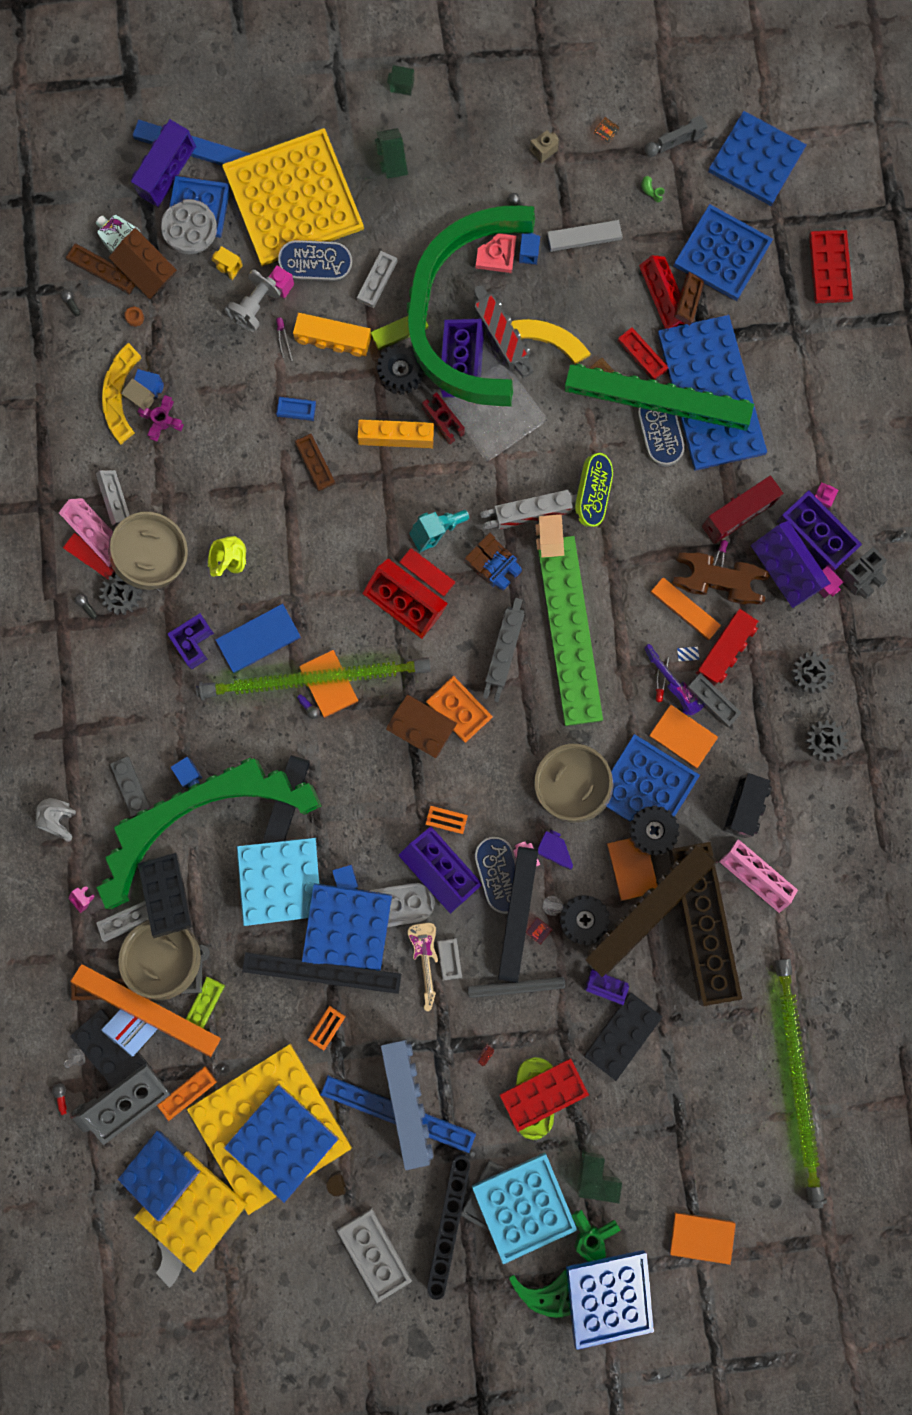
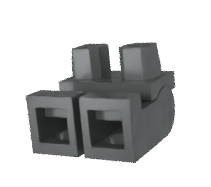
M874 547L871 548L846 569L843 577L844 584L855 596L859 594L867 599L874 593V590L869 586L870 583L873 582L878 588H881L888 579L882 573V566L886 563L887 559Z

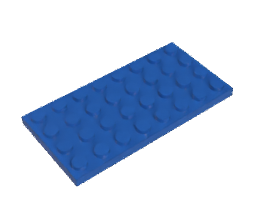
M729 315L695 322L690 326L686 324L658 331L657 335L665 364L668 366L667 372L671 384L683 389L690 387L697 392L708 391L716 396L727 395L735 400L746 399L750 403H754ZM755 406L747 431L680 417L694 471L767 454Z

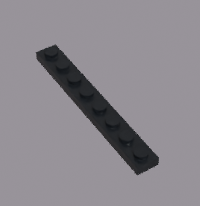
M245 952L242 969L244 973L399 994L401 973L326 963L314 964L302 962L300 959Z

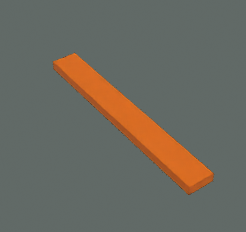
M81 964L71 980V983L209 1057L213 1055L221 1041L220 1037L136 994Z

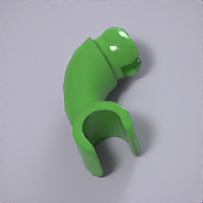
M645 176L641 182L642 190L648 196L653 197L654 201L661 202L663 197L658 194L663 195L664 189L659 187L653 190L652 178Z

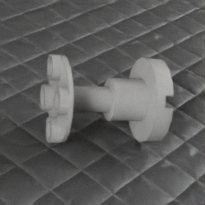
M252 269L248 277L256 288L250 297L245 296L240 304L229 302L225 308L226 314L231 319L235 317L236 323L250 332L256 331L260 326L255 315L260 309L259 302L263 296L267 294L273 298H279L281 292L275 287L276 282L272 278H264L258 271Z

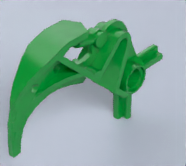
M582 1209L575 1211L571 1216L580 1231L574 1246L576 1251L588 1262L606 1258L603 1240L621 1231L615 1219L597 1229L594 1226H590ZM595 1236L596 1241L593 1244L586 1243L588 1237ZM567 1269L552 1284L539 1289L524 1287L514 1274L509 1277L517 1294L527 1304V1307L533 1311L556 1318L571 1315L570 1300L566 1299L569 1291ZM544 1299V1302L540 1303L539 1300Z

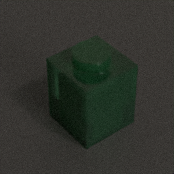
M393 65L392 73L389 72L387 84H390V92L412 95L415 81L414 69Z

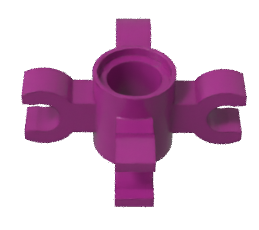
M164 395L161 407L154 408L153 410L148 408L144 411L141 408L138 409L141 417L153 421V425L148 432V436L153 441L157 442L161 430L168 427L178 431L183 429L184 424H182V420L169 417L168 415L174 403L172 397ZM165 416L162 421H157L158 417Z

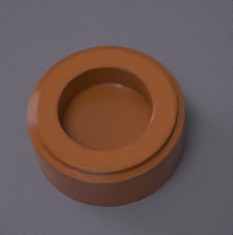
M130 307L126 310L124 316L130 326L137 327L143 323L144 314L140 308Z

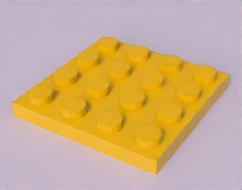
M187 1151L184 1155L200 1170L197 1177L161 1221H157L144 1207L138 1212L135 1219L192 1272H196L248 1204Z

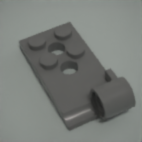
M145 1063L97 1099L95 1097L88 1103L80 1104L72 1111L70 1118L82 1132L91 1130L104 1145L170 1095V1091L148 1064ZM141 1087L147 1089L144 1095L136 1094V1091ZM123 1100H129L131 1102L130 1105L126 1108H122L119 1106L120 1102Z

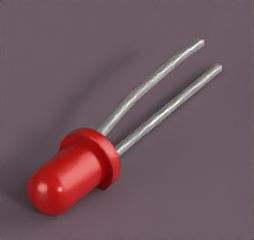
M658 669V674H657V689H656V692H657V693H656V699H655V700H656V702H662V700H663V695H664V685H665V679H666V678H664L663 689H659V688H658L659 669Z

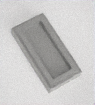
M457 938L437 941L443 981L462 978Z

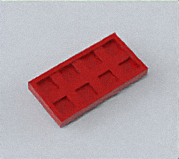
M847 230L811 231L809 242L815 303L851 302L853 300Z
M571 1058L499 1094L517 1132L589 1096Z

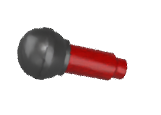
M56 1084L52 1088V1094L57 1099L60 1114L64 1115L67 1114L64 1097L66 1087L63 1084Z

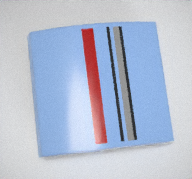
M121 1009L101 1029L103 1033L115 1044L117 1043L131 1057L137 1053L157 1030Z

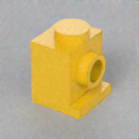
M222 246L212 256V261L215 262L216 268L222 273H228L231 280L235 278L243 266L239 256Z

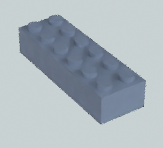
M407 1039L383 1044L381 1049L405 1170L430 1165V1159H433L434 1156L432 1145H428L426 1139L429 1138L428 1125L423 1124L422 1119L425 1117L423 1103L419 1104L418 1097H421L419 1083L415 1084L414 1076L417 1075L415 1063L411 1064L410 1056L413 1055L411 1043L407 1044Z

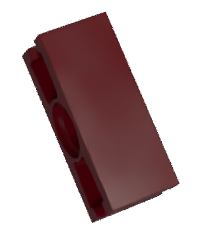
M436 392L433 394V401L431 402L433 405L437 404L439 409L433 411L428 405L429 400L426 399L422 402V410L450 445L455 441L453 434H450L448 428L453 426L458 431L460 437L465 434V428ZM446 416L448 420L440 421L438 418Z

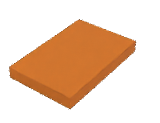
M334 650L299 666L324 718L358 702Z
M454 676L426 701L432 709L457 722L453 731L464 743L470 740L493 718Z
M672 705L667 708L649 735L650 738L696 769L718 738V736Z
M630 839L607 844L621 901L643 896L650 888L655 889L658 886L651 856L639 852L640 850L633 846L634 844Z
M675 1212L670 1255L731 1265L736 1223L734 1221Z

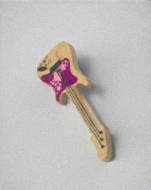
M429 922L415 924L408 929L409 939L414 946L413 959L416 960L417 956L421 955L425 985L424 1009L426 1011L431 1010L436 994L432 986L429 957H433L434 961L438 962L437 954L434 950L436 927L433 923Z

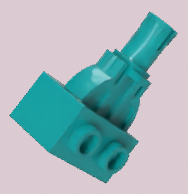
M464 509L455 514L447 512L442 516H437L436 512L431 514L427 512L420 515L409 533L419 553L435 547L446 530L452 531L457 524L468 521L469 514Z

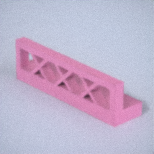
M82 498L69 499L59 514L110 567L108 545L113 531Z
M739 839L720 860L723 866L778 913L791 904L798 891ZM739 848L743 852L744 856L741 855L736 849ZM753 862H755L759 868L755 867L753 865ZM767 874H769L771 877H773V880H774V881H772L771 879H769V877H768ZM783 887L790 892L789 895L783 890Z

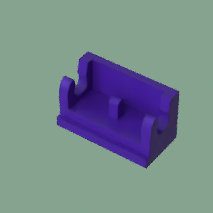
M591 969L584 990L624 1005L629 986L628 983L607 975L601 977L597 971Z

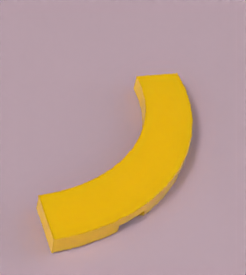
M515 320L511 323L513 328L519 331L521 339L527 338L553 344L574 365L590 356V352L579 339L557 325L539 320Z
M129 342L113 359L109 371L107 370L102 389L103 412L109 429L120 445L135 433L125 418L121 394L129 372L141 359L139 353Z

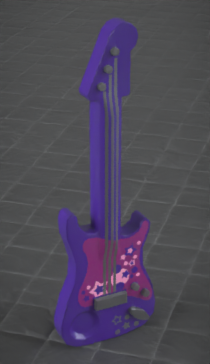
M646 645L645 651L650 661L656 665L670 684L667 687L680 700L683 706V713L691 716L698 713L704 705L686 688L685 682L681 684L660 660L652 645Z

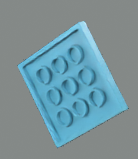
M315 838L236 846L243 926L309 918L314 883L319 884Z
M546 1153L472 1185L503 1264L577 1231Z

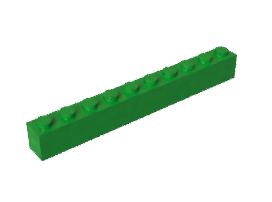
M570 364L565 383V392L744 431L748 430L754 408V403H750L746 399L735 400L727 395L716 396L708 391L697 392L690 387L683 389L671 383L665 385L652 379L647 381L641 380L637 376L631 375L627 377L619 372L609 373L604 372L600 368L590 369L582 364Z

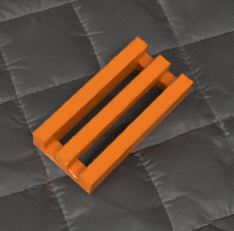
M430 806L425 825L463 834L468 815ZM433 811H436V812H439V813H443V814H447V815L459 817V818H462L463 820H462V822H461V821H457V820H453V819L441 817V816H438V815H434V814H432V813H433ZM433 818L460 825L461 828L457 829L430 821Z
M329 1006L308 1038V1041L324 1051L346 1016ZM332 1012L331 1019L316 1041L313 1038L329 1013ZM338 1016L340 1018L339 1021L335 1025L334 1029L328 1036L325 1043L322 1045L320 1043L321 1040L325 1036L326 1032L332 1025L335 1018Z

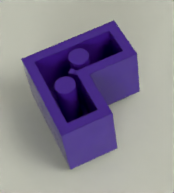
M201 614L196 615L168 633V636L188 667L193 669L208 660L198 643L214 633Z

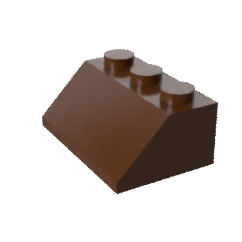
M136 228L120 242L108 257L149 300L177 271Z
M407 694L393 715L386 730L432 757L437 758L456 727L457 722Z

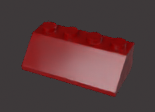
M389 558L377 567L363 592V595L421 639L425 637L448 605L447 602Z

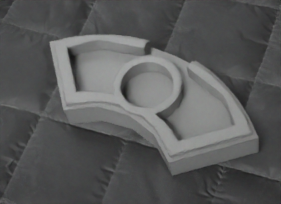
M158 1241L157 1244L162 1252V1262L156 1274L170 1288L178 1278L183 1262Z

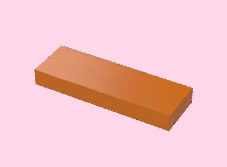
M205 1066L161 1101L157 1107L166 1119L170 1121L216 1084L217 1080Z

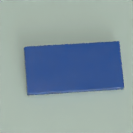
M281 604L217 638L216 642L233 673H236L300 639L301 636L284 605Z

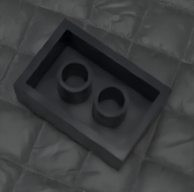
M751 773L740 776L723 831L742 838L753 837L754 834L758 833L760 828L758 820L760 815L763 816L766 809L764 801L766 797H769L772 786H769L771 780Z

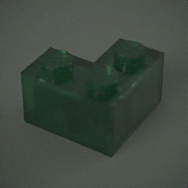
M398 128L376 132L375 146L378 155H382L383 161L380 162L381 173H385L387 179L408 175L403 139Z
M582 1151L577 1187L578 1196L619 1204L622 1188L621 1180L615 1177L603 1176L605 1158L602 1154Z

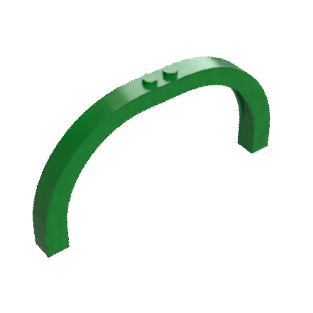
M534 206L493 207L480 210L457 220L439 233L429 244L416 268L413 287L409 289L411 300L407 302V314H409L408 327L413 351L419 365L429 379L438 387L459 399L481 405L512 407L513 381L512 379L481 378L462 373L446 364L433 351L426 338L425 329L434 278L442 264L451 254L475 239L498 233H534Z

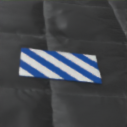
M698 647L677 648L679 661L699 660Z

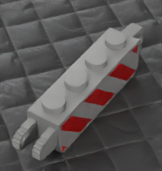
M564 490L497 505L494 509L480 513L481 518L491 516L496 518L494 521L484 523L483 528L498 527V529H505L539 521V516H563L570 514L575 509L577 494L573 495L572 492Z

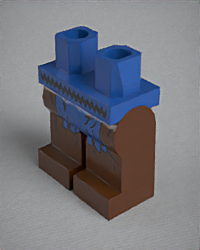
M491 533L465 557V563L492 587L497 586L501 590H505L510 584V581L504 577L508 572L514 578L522 572L521 567L516 563L517 558L504 548Z

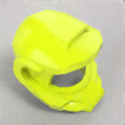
M228 536L217 539L211 544L208 567L212 577L221 576L226 568L231 573L243 571L246 565V547L241 539L236 536Z

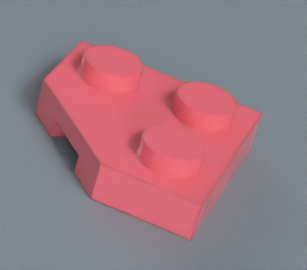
M498 233L490 242L480 246L477 252L476 269L512 273L517 236Z

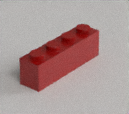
M739 609L695 674L701 673L713 686L718 682L721 684L727 676L725 673L727 668H732L736 663L737 658L735 656L737 653H742L748 645L745 642L749 636L753 637L758 629L756 625L759 621Z

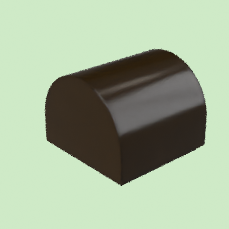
M340 1170L331 1174L327 1182V1190L332 1196L344 1195L347 1190Z

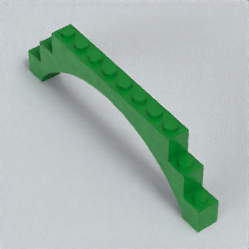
M247 758L241 762V765L229 767L223 771V774L219 776L213 775L207 778V782L201 785L195 784L188 788L189 791L183 794L182 792L176 793L171 796L172 799L166 802L160 801L154 804V808L150 810L139 811L136 813L137 816L132 819L126 818L119 822L120 825L114 827L122 848L112 850L110 852L111 855L105 857L113 877L103 880L102 885L97 887L105 909H114L130 901L128 894L138 868V863L142 861L155 840L169 826L194 809L227 798L262 797L290 804L298 808L301 814L305 815L322 807L313 785L304 782L295 786V790H293L285 772L275 770L269 773L266 778L260 762L256 759Z

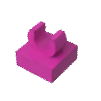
M821 482L814 496L825 507L830 508L838 490Z
M83 887L81 890L76 888L68 898L80 913L87 909L95 897L94 894L90 897L84 895L88 887Z

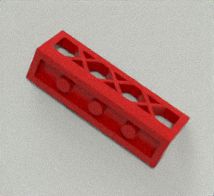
M650 256L639 267L665 329L676 327L679 324H686L674 317L681 293L666 257Z

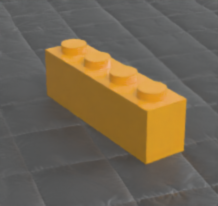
M298 313L293 335L295 341L302 345L312 344L320 349H325L326 347L338 353H343L344 351L351 353L353 356L361 357V355L367 356L371 340V329Z
M359 420V445L433 448L434 423Z

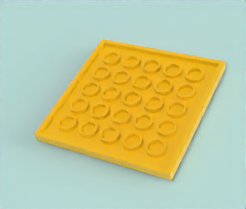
M325 128L222 164L261 266L278 261L281 248L290 241L331 242L364 230V225Z
M291 1044L187 1109L234 1192L248 1204L245 1207L248 1215L277 1196L224 1147L279 1084L339 1138L308 1176L352 1149L351 1144Z

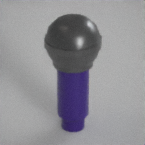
M300 694L297 699L306 709L308 717L310 719L318 718L320 715L319 709L311 705Z

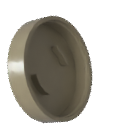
M139 512L126 517L117 525L109 541L108 555L112 568L123 581L139 589L153 590L167 586L178 577L187 561L188 548L182 531L172 520L154 512Z
M566 744L550 751L540 762L535 775V791L542 806L553 817L570 823L585 822L599 815L608 805L613 793V776L608 763L596 750L581 744Z
M149 920L145 921L128 934L121 946L119 953L121 977L125 984L140 996L152 1000L173 998L184 992L192 984L198 973L201 960L199 944L195 936L188 929L153 938Z

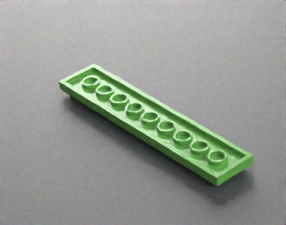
M574 536L563 537L564 556L541 557V550H538L565 726L603 721Z

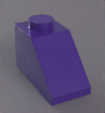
M550 830V832L546 831L537 847L538 855L572 870L573 864L565 841L560 838L561 834Z

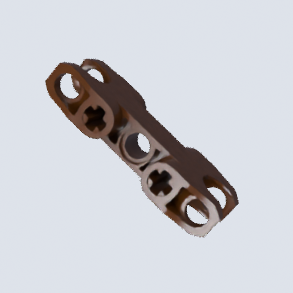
M679 553L677 555L676 561L688 565L691 569V576L687 578L674 577L672 579L673 586L697 595H707L708 588L728 592L727 600L738 604L759 605L765 602V596L752 591L750 582L751 580H767L770 576L768 571L744 562H735L733 569L714 566V557L702 553Z

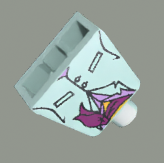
M117 215L112 216L109 220L104 216H100L96 221V225L100 227L97 233L111 254L120 242L136 228Z

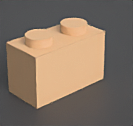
M562 515L539 516V524H536V535H540V538L536 539L537 550H541V557L564 556Z

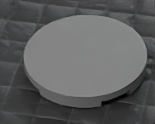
M186 199L165 211L161 221V231L166 243L175 251L183 254H196L208 248L214 241L217 233V222L207 205L197 200Z

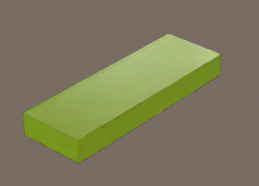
M408 316L371 332L378 350L410 337Z
M207 977L202 986V993H199L186 1020L204 1029L225 985Z

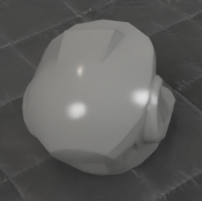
M54 798L44 799L36 807L35 826L63 838L66 842H70L72 835L59 822L63 817L71 818L73 815H76V811L70 808L67 802Z

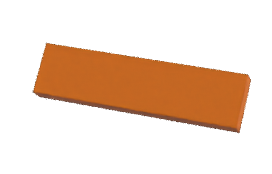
M664 577L650 592L708 641L721 627V624Z

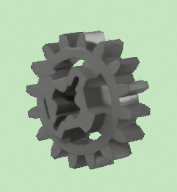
M117 574L115 579L109 576L110 582H103L105 588H100V591L104 594L99 597L101 600H105L102 605L107 607L109 612L114 610V613L118 615L121 611L123 615H126V610L132 613L133 606L139 607L136 602L142 601V598L138 596V594L142 593L141 589L129 584L119 585V583L126 582ZM118 589L122 591L124 600L121 597H119L120 594Z
M816 652L811 653V656L805 653L804 658L801 656L797 658L798 662L793 664L796 669L791 671L792 674L796 675L792 681H798L796 687L802 686V692L809 689L810 694L814 693L815 690L817 693H820L822 688L824 690L827 689V683L833 682L829 677L835 674L830 672L833 665L827 664L830 660L829 658L823 660V654L817 657ZM809 661L807 667L802 668L803 664ZM824 678L823 681L817 685L818 679Z
M828 720L823 721V724L819 721L816 723V726L812 725L810 727L812 732L806 733L809 739L804 740L805 743L810 745L806 750L813 751L810 756L817 755L818 761L824 758L825 762H828L830 758L834 761L837 760V756H843L841 750H847L844 743L848 742V739L843 737L847 733L840 731L842 726L835 727L836 722L833 721L829 724ZM821 729H829V730H831V731H830V732H825L824 730H821ZM825 738H828V739H829V740L827 741L828 744H825V743H824V742H825ZM823 750H828L829 752H832V753H823L822 751H823Z

